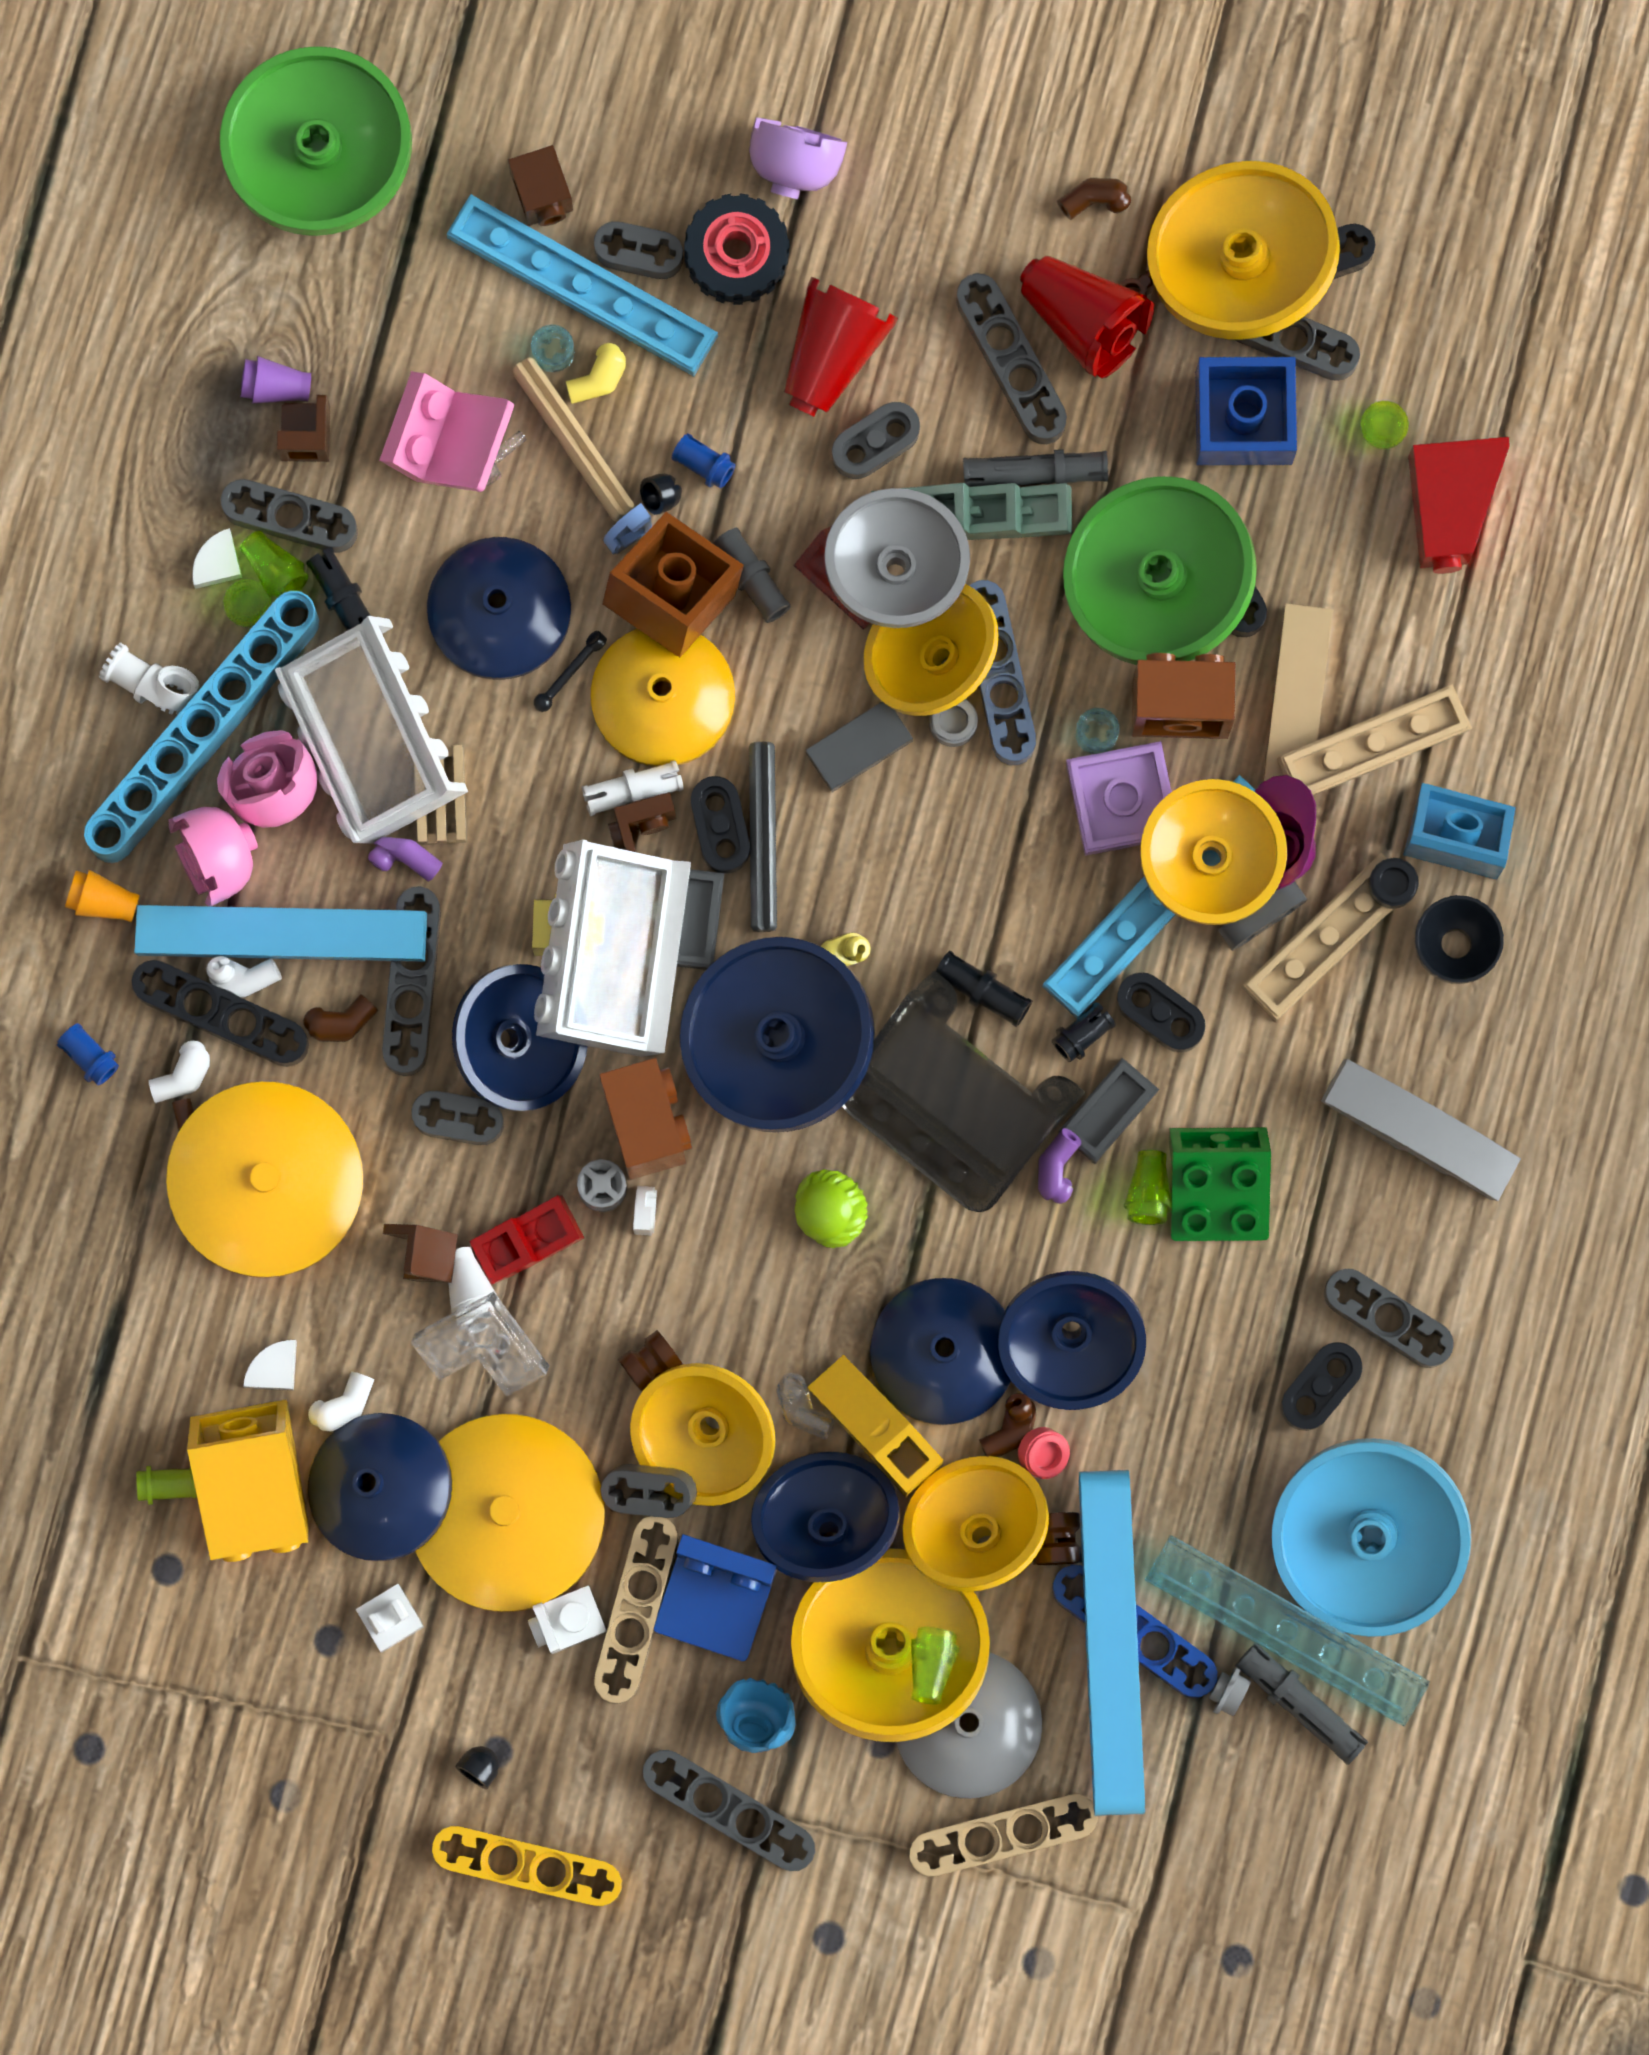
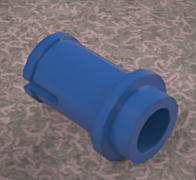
M689 433L680 439L671 457L673 461L679 462L706 479L705 485L709 488L714 485L720 489L723 488L731 478L736 464L730 461L728 453L725 452L720 455L693 438Z
M79 1023L70 1027L57 1041V1046L85 1072L84 1079L87 1082L94 1081L99 1086L106 1082L119 1067L114 1061L115 1054L112 1051L105 1052Z

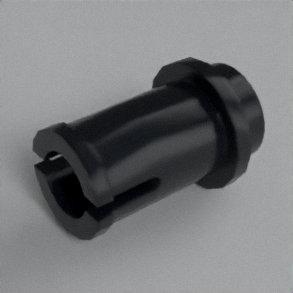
M1095 1002L1092 1004L1090 1009L1066 1029L1059 1027L1056 1030L1057 1036L1052 1039V1043L1068 1062L1073 1061L1075 1058L1079 1060L1084 1058V1050L1108 1030H1112L1116 1026L1113 1018L1107 1011L1103 1014L1101 1013L1103 1006Z

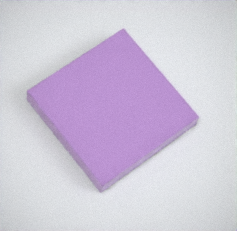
M1161 741L1066 760L1085 856L1140 845L1144 827L1152 811L1162 799L1172 792Z

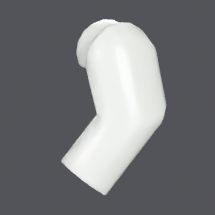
M217 956L209 961L206 968L212 985L241 998L247 997L282 979L281 973L272 958L249 969L229 960L225 956Z
M193 1040L184 1043L179 1050L180 1057L173 1073L148 1080L155 1103L193 1093L200 1087L210 1066V1056L201 1042Z

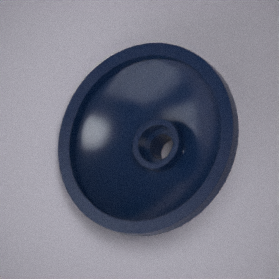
M491 537L469 543L445 560L434 576L429 589L427 616L430 630L437 646L454 665L477 677L505 680L533 672L544 665L557 652L565 639L570 625L571 599L568 585L561 570L546 553L536 546L519 539ZM494 594H502L506 597V603L500 608H493L488 604L489 598Z
M528 964L506 965L485 973L465 992L457 1007L453 1021L452 1047L455 1061L462 1077L479 1097L496 1107L506 1110H535L557 1101L577 1080L587 1055L588 1046L536 1036L538 1022L534 1018V1008L539 995L542 994L545 976L541 971V967ZM576 998L573 1023L587 1026L582 1006ZM504 1030L510 1036V1042L507 1047L501 1042V1035Z
M1065 1271L1041 1277L1028 1284L1015 1295L1001 1319L998 1348L1006 1374L1023 1394L1048 1407L1080 1410L1108 1402L1122 1393L1131 1384L1138 1374L1145 1357L1146 1331L1139 1308L1120 1286L1096 1274ZM1068 1322H1076L1080 1325L1079 1329L1072 1332L1065 1330L1063 1326Z
M954 1278L924 1280L898 1293L881 1312L871 1339L870 1353L873 1373L887 1399L904 1414L921 1422L935 1425L963 1423L988 1411L1003 1396L1011 1382L1003 1368L998 1348L999 1326L1005 1312L1004 1308L982 1288ZM942 1339L951 1341L954 1346V1352L948 1357H942L936 1353L935 1345Z
M388 1413L363 1415L334 1431L318 1450L312 1463L308 1480L309 1506L314 1521L321 1533L332 1545L342 1552L367 1561L395 1560L409 1555L422 1547L441 1526L448 1511L452 1493V1476L449 1462L436 1438L427 1429L413 1420ZM373 1475L376 1480L373 1490L365 1492L363 1481L367 1476Z
M818 1452L790 1461L766 1480L755 1498L751 1514V1525L760 1553L769 1563L776 1565L778 1571L802 1581L833 1582L863 1572L886 1553L898 1530L900 1510L897 1495L891 1481L873 1463L848 1453ZM829 1532L837 1533L831 1537H823Z

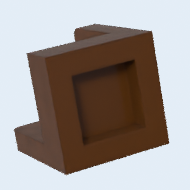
M317 395L316 403L283 404L281 431H277V451L281 461L329 462L330 403L327 395Z
M384 1224V1235L407 1240L403 1279L416 1282L452 1283L458 1234L420 1225Z

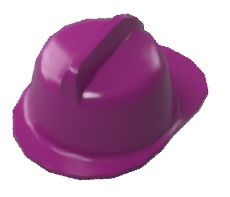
M1288 775L1273 776L1262 782L1254 791L1274 810L1281 822L1286 838V867L1276 890H1280L1302 877L1311 868L1316 856V843L1314 840L1316 802L1311 790L1301 780Z

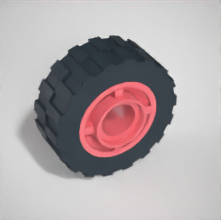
M730 193L722 195V198L715 201L714 199L708 201L701 211L698 209L693 215V221L691 225L688 224L686 230L684 259L686 268L690 272V278L694 284L697 283L701 287V292L705 295H711L716 298V301L721 303L727 301L734 302L733 305H743V302L751 301L752 303L760 300V296L765 293L768 295L775 289L777 281H781L789 257L787 228L784 222L781 223L778 212L774 208L771 209L765 205V201L757 198V200L750 198L748 194L740 193V196H731ZM735 239L742 240L749 246L750 252L741 259L730 258L723 250L727 242Z

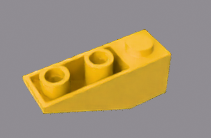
M842 1355L807 1387L905 1497L943 1464V1459L845 1355Z

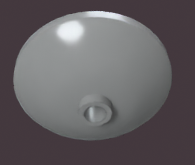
M901 488L871 492L848 505L840 513L830 529L824 556L829 584L840 602L859 618L875 625L890 628L914 627L929 622L943 614L953 605L962 592L970 565L968 540L962 525L955 515L935 498L918 491ZM897 564L904 569V572L901 575L895 576L890 574L887 568L890 565Z
M989 1652V1662L984 1681L968 1708L941 1730L918 1739L896 1742L897 1747L909 1770L929 1788L956 1798L972 1799L989 1796L1000 1792L1017 1781L1032 1763L1042 1734L1040 1704L1032 1685L1025 1675L1009 1661ZM972 1713L977 1717L979 1724L975 1731L965 1732L961 1729L959 1720L963 1714Z

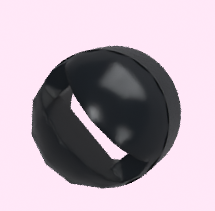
M665 473L655 474L642 480L640 495L644 506L650 513L658 515L669 511L681 500L682 488L680 485H675L676 479L673 476Z
M478 1746L464 1753L455 1767L471 1782L483 1789H488L498 1774L499 1763L496 1754L491 1749Z

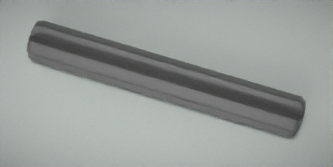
M759 741L749 745L751 928L757 932H771L777 928L775 746L771 742Z

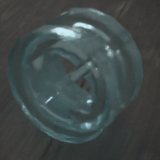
M552 324L543 326L532 337V355L541 369L548 372H558L570 365L574 358L575 349L572 336L565 328ZM553 338L560 339L561 349L566 348L563 354L555 353L552 359L546 358L545 349H540L541 344H550Z
M1092 708L1083 713L1076 727L1078 745L1090 754L1110 751L1115 746L1119 736L1120 725L1115 715L1104 708ZM1094 720L1098 725H1103L1104 723L1109 725L1110 730H1107L1105 737L1108 738L1106 741L1100 742L1097 737L1089 740L1084 732H1089L1090 726L1087 725L1089 721Z

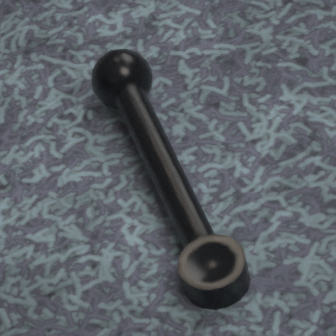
M594 631L588 636L586 646L545 693L538 694L535 697L534 706L536 710L540 712L548 711L552 706V699L593 652L599 651L604 647L607 638L600 631Z

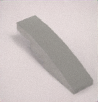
M1343 1059L1321 1099V1102L1394 1148L1405 1150L1440 1173L1455 1177L1489 1200L1498 1201L1521 1160L1515 1154L1442 1110L1348 1059Z

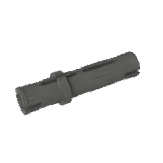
M1064 449L1054 450V454L963 458L964 484L968 487L1007 483L1029 485L1085 481L1108 482L1107 451L1064 453Z
M1257 1642L1247 1650L1235 1665L1268 1694L1266 1698L1273 1705L1278 1703L1291 1713L1314 1736L1335 1752L1346 1765H1349L1368 1743L1367 1739L1353 1730L1331 1708L1310 1692L1298 1680L1299 1674L1293 1669L1290 1671L1286 1670L1260 1647Z

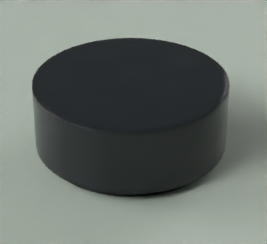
M1389 858L1376 865L1370 875L1368 886L1372 898L1379 905L1396 909L1407 905L1413 899L1418 889L1419 880L1416 870L1410 863L1399 858Z

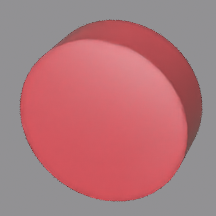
M1038 1427L1028 1432L1021 1440L1018 1448L1020 1465L1030 1474L1040 1479H1050L1061 1473L1066 1467L1070 1455L1066 1439L1048 1427Z

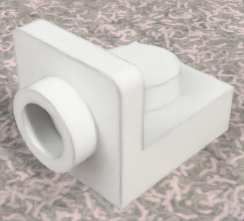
M589 1585L544 1604L541 1602L532 1606L536 1617L528 1620L538 1648L547 1644L552 1654L607 1632Z

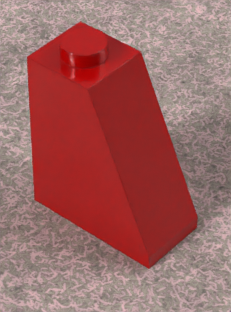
M1509 437L1412 446L1408 460L1420 568L1433 567L1434 573L1447 574L1462 570V565L1469 563L1510 447Z

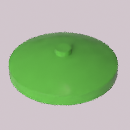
M304 47L286 51L266 60L250 72L238 85L223 115L220 130V150L223 166L230 184L243 204L252 213L266 223L283 231L300 235L321 236L344 232L357 227L378 214L390 202L400 188L410 164L412 132L408 113L399 92L379 68L361 56L349 51L331 47Z
M1159 476L1140 479L1125 484L1101 498L1077 525L1070 539L1064 560L1063 580L1065 595L1069 608L1081 629L1094 644L1109 655L1137 665L1138 660H1146V655L1152 653H1169L1176 656V661H1191L1195 659V656L1206 654L1218 646L1231 634L1243 618L1250 604L1256 583V555L1250 534L1242 519L1229 502L1214 490L1185 478Z

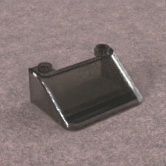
M933 971L903 999L874 1039L873 1053L867 1072L861 1084L851 1098L843 1105V1108L850 1116L963 1207L974 1212H984L991 1209L1000 1200L1086 1092L1073 1081L1063 1076L1048 1077L1037 1086L1033 1093L1030 1092L946 1024L956 1010L957 995L952 985L937 972Z

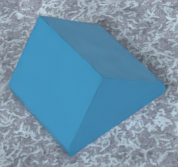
M1422 783L1403 855L1497 880L1504 870L1508 859L1516 807Z

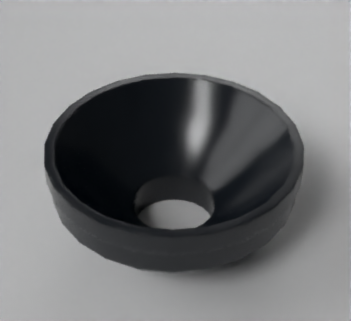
M1454 895L1436 901L1424 911L1415 930V949L1422 966L1432 976L1451 984L1470 983L1487 975L1498 962L1504 945L1502 926L1496 914L1488 905L1469 896ZM1450 931L1464 933L1470 942L1469 952L1461 958L1448 956L1442 948V938L1446 933Z

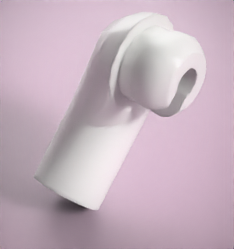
M351 1371L343 1396L327 1402L318 1400L311 1405L308 1412L310 1423L319 1427L322 1431L334 1432L351 1420L360 1417L374 1379Z

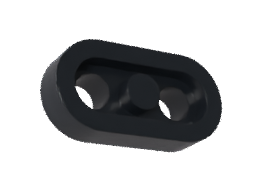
M707 777L697 783L691 794V808L702 856L707 866L715 872L729 874L740 870L746 864L750 854L749 838L736 787L723 777ZM712 796H719L724 800L725 804L721 810L711 811L706 806L707 800ZM721 843H731L735 847L734 854L728 858L719 856L716 850Z
M1149 973L1132 974L1121 983L1117 993V1006L1127 1020L1173 1052H1187L1200 1043L1205 1032V1019L1196 1006ZM1145 992L1150 998L1149 1005L1143 1008L1135 1006L1132 1002V995L1134 993ZM1177 1020L1184 1021L1189 1027V1033L1182 1037L1176 1036L1171 1031V1024Z
M1330 1343L1321 1348L1286 1390L1281 1400L1282 1415L1290 1426L1302 1431L1316 1429L1337 1408L1358 1382L1362 1374V1361L1354 1348L1345 1343ZM1331 1360H1339L1343 1363L1345 1367L1343 1376L1336 1378L1328 1373L1327 1365ZM1303 1397L1309 1398L1314 1404L1313 1413L1310 1415L1300 1414L1296 1408L1298 1399Z

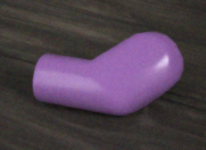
M1063 1128L1041 1154L1038 1162V1190L1045 1200L1052 1199L1058 1204L1066 1202L1073 1192L1072 1182L1067 1178H1063V1166L1081 1145L1080 1138L1066 1128Z

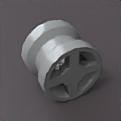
M599 1159L591 1161L582 1168L578 1175L577 1187L580 1198L587 1207L594 1211L607 1212L614 1210L621 1205L626 1197L627 1184L624 1173L617 1164L610 1160Z

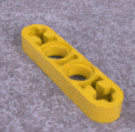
M450 1826L442 1829L432 1843L434 1859L442 1868L473 1877L593 1906H605L612 1903L618 1898L622 1890V1879L619 1871L607 1862L460 1826ZM454 1834H459L462 1836L461 1841L464 1846L478 1849L477 1839L487 1840L488 1842L481 1853V1870L471 1869L475 1858L458 1856L456 1863L448 1862V1853L441 1850L443 1841H452ZM501 1845L512 1848L517 1855V1865L507 1875L495 1873L489 1865L491 1852ZM549 1857L561 1860L566 1869L564 1880L554 1887L543 1885L537 1876V1868L540 1862ZM573 1863H583L584 1867L580 1874L591 1877L597 1875L598 1869L606 1870L607 1880L614 1882L612 1892L604 1891L601 1899L592 1897L593 1888L577 1884L578 1893H568L567 1889L574 1878Z

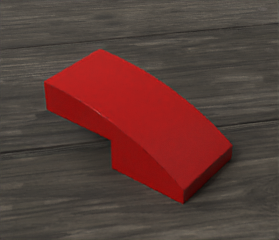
M557 1195L517 1218L506 1220L470 1240L469 1243L491 1285H494L584 1239V1236L563 1195Z

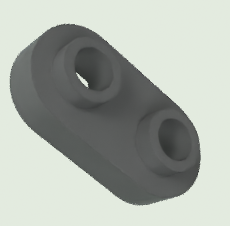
M891 402L878 408L843 431L835 439L832 447V460L837 471L850 479H862L912 448L918 440L920 432V421L917 413L905 403ZM893 423H898L904 427L905 432L899 437H893L888 434L887 427ZM853 449H859L865 454V458L859 463H853L847 458V454Z

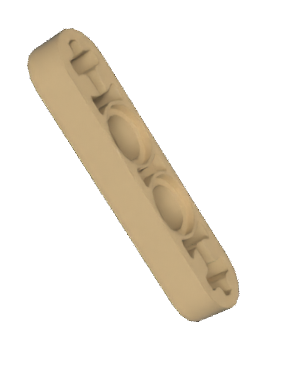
M645 1517L637 1524L633 1533L594 1679L597 1693L610 1703L621 1704L629 1701L635 1696L639 1688L654 1633L655 1622L661 1607L678 1544L676 1528L667 1518ZM655 1524L663 1525V1534L670 1537L668 1545L661 1544L658 1546L655 1560H665L663 1570H659L649 1563H634L636 1553L646 1558L649 1543L647 1540L642 1539V1533L644 1530L652 1531ZM640 1571L651 1573L657 1581L655 1594L645 1600L633 1597L628 1588L631 1577ZM626 1619H634L640 1622L644 1629L642 1642L632 1648L620 1645L615 1636L618 1624ZM611 1648L626 1656L639 1655L637 1666L626 1662L624 1677L631 1680V1685L629 1689L621 1688L617 1696L609 1694L610 1686L603 1683L605 1673L613 1674L618 1659H608Z
M1080 1794L1067 1795L923 1833L912 1842L909 1858L913 1868L920 1874L928 1877L940 1876L1081 1839L1090 1835L1095 1829L1098 1816L1094 1815L1093 1802L1088 1797ZM1071 1802H1076L1079 1809L1088 1810L1089 1818L1082 1821V1830L1075 1831L1072 1824L1056 1827L1060 1837L1050 1839V1823L1042 1811L1044 1808L1053 1807V1817L1068 1813V1804ZM1029 1814L1035 1816L1042 1825V1833L1039 1839L1032 1844L1021 1843L1013 1833L1014 1822L1022 1815ZM975 1827L986 1828L994 1838L993 1848L985 1856L977 1857L972 1855L965 1846L967 1833ZM948 1833H958L957 1847L965 1860L963 1863L954 1864V1854L939 1858V1867L936 1869H930L928 1862L919 1863L917 1853L924 1850V1841L933 1840L935 1847H941L951 1844L946 1836Z

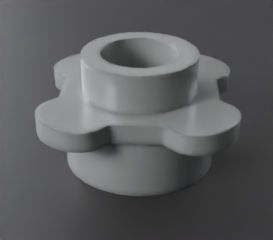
M1234 1668L1230 1676L1223 1672L1220 1674L1209 1696V1699L1217 1702L1213 1709L1214 1713L1219 1714L1220 1711L1234 1716L1251 1683L1250 1680L1239 1675L1240 1669Z

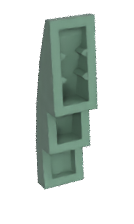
M964 483L901 488L927 494L945 505L962 525L967 540L1073 534L1072 487L1067 483L1019 487L1016 483L968 487Z

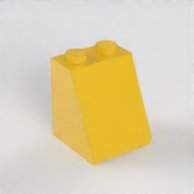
M287 1399L190 1417L187 1451L210 1560L223 1558L225 1562H237L250 1557L253 1552L271 1549L274 1553H286L299 1548L302 1543H307L309 1524Z

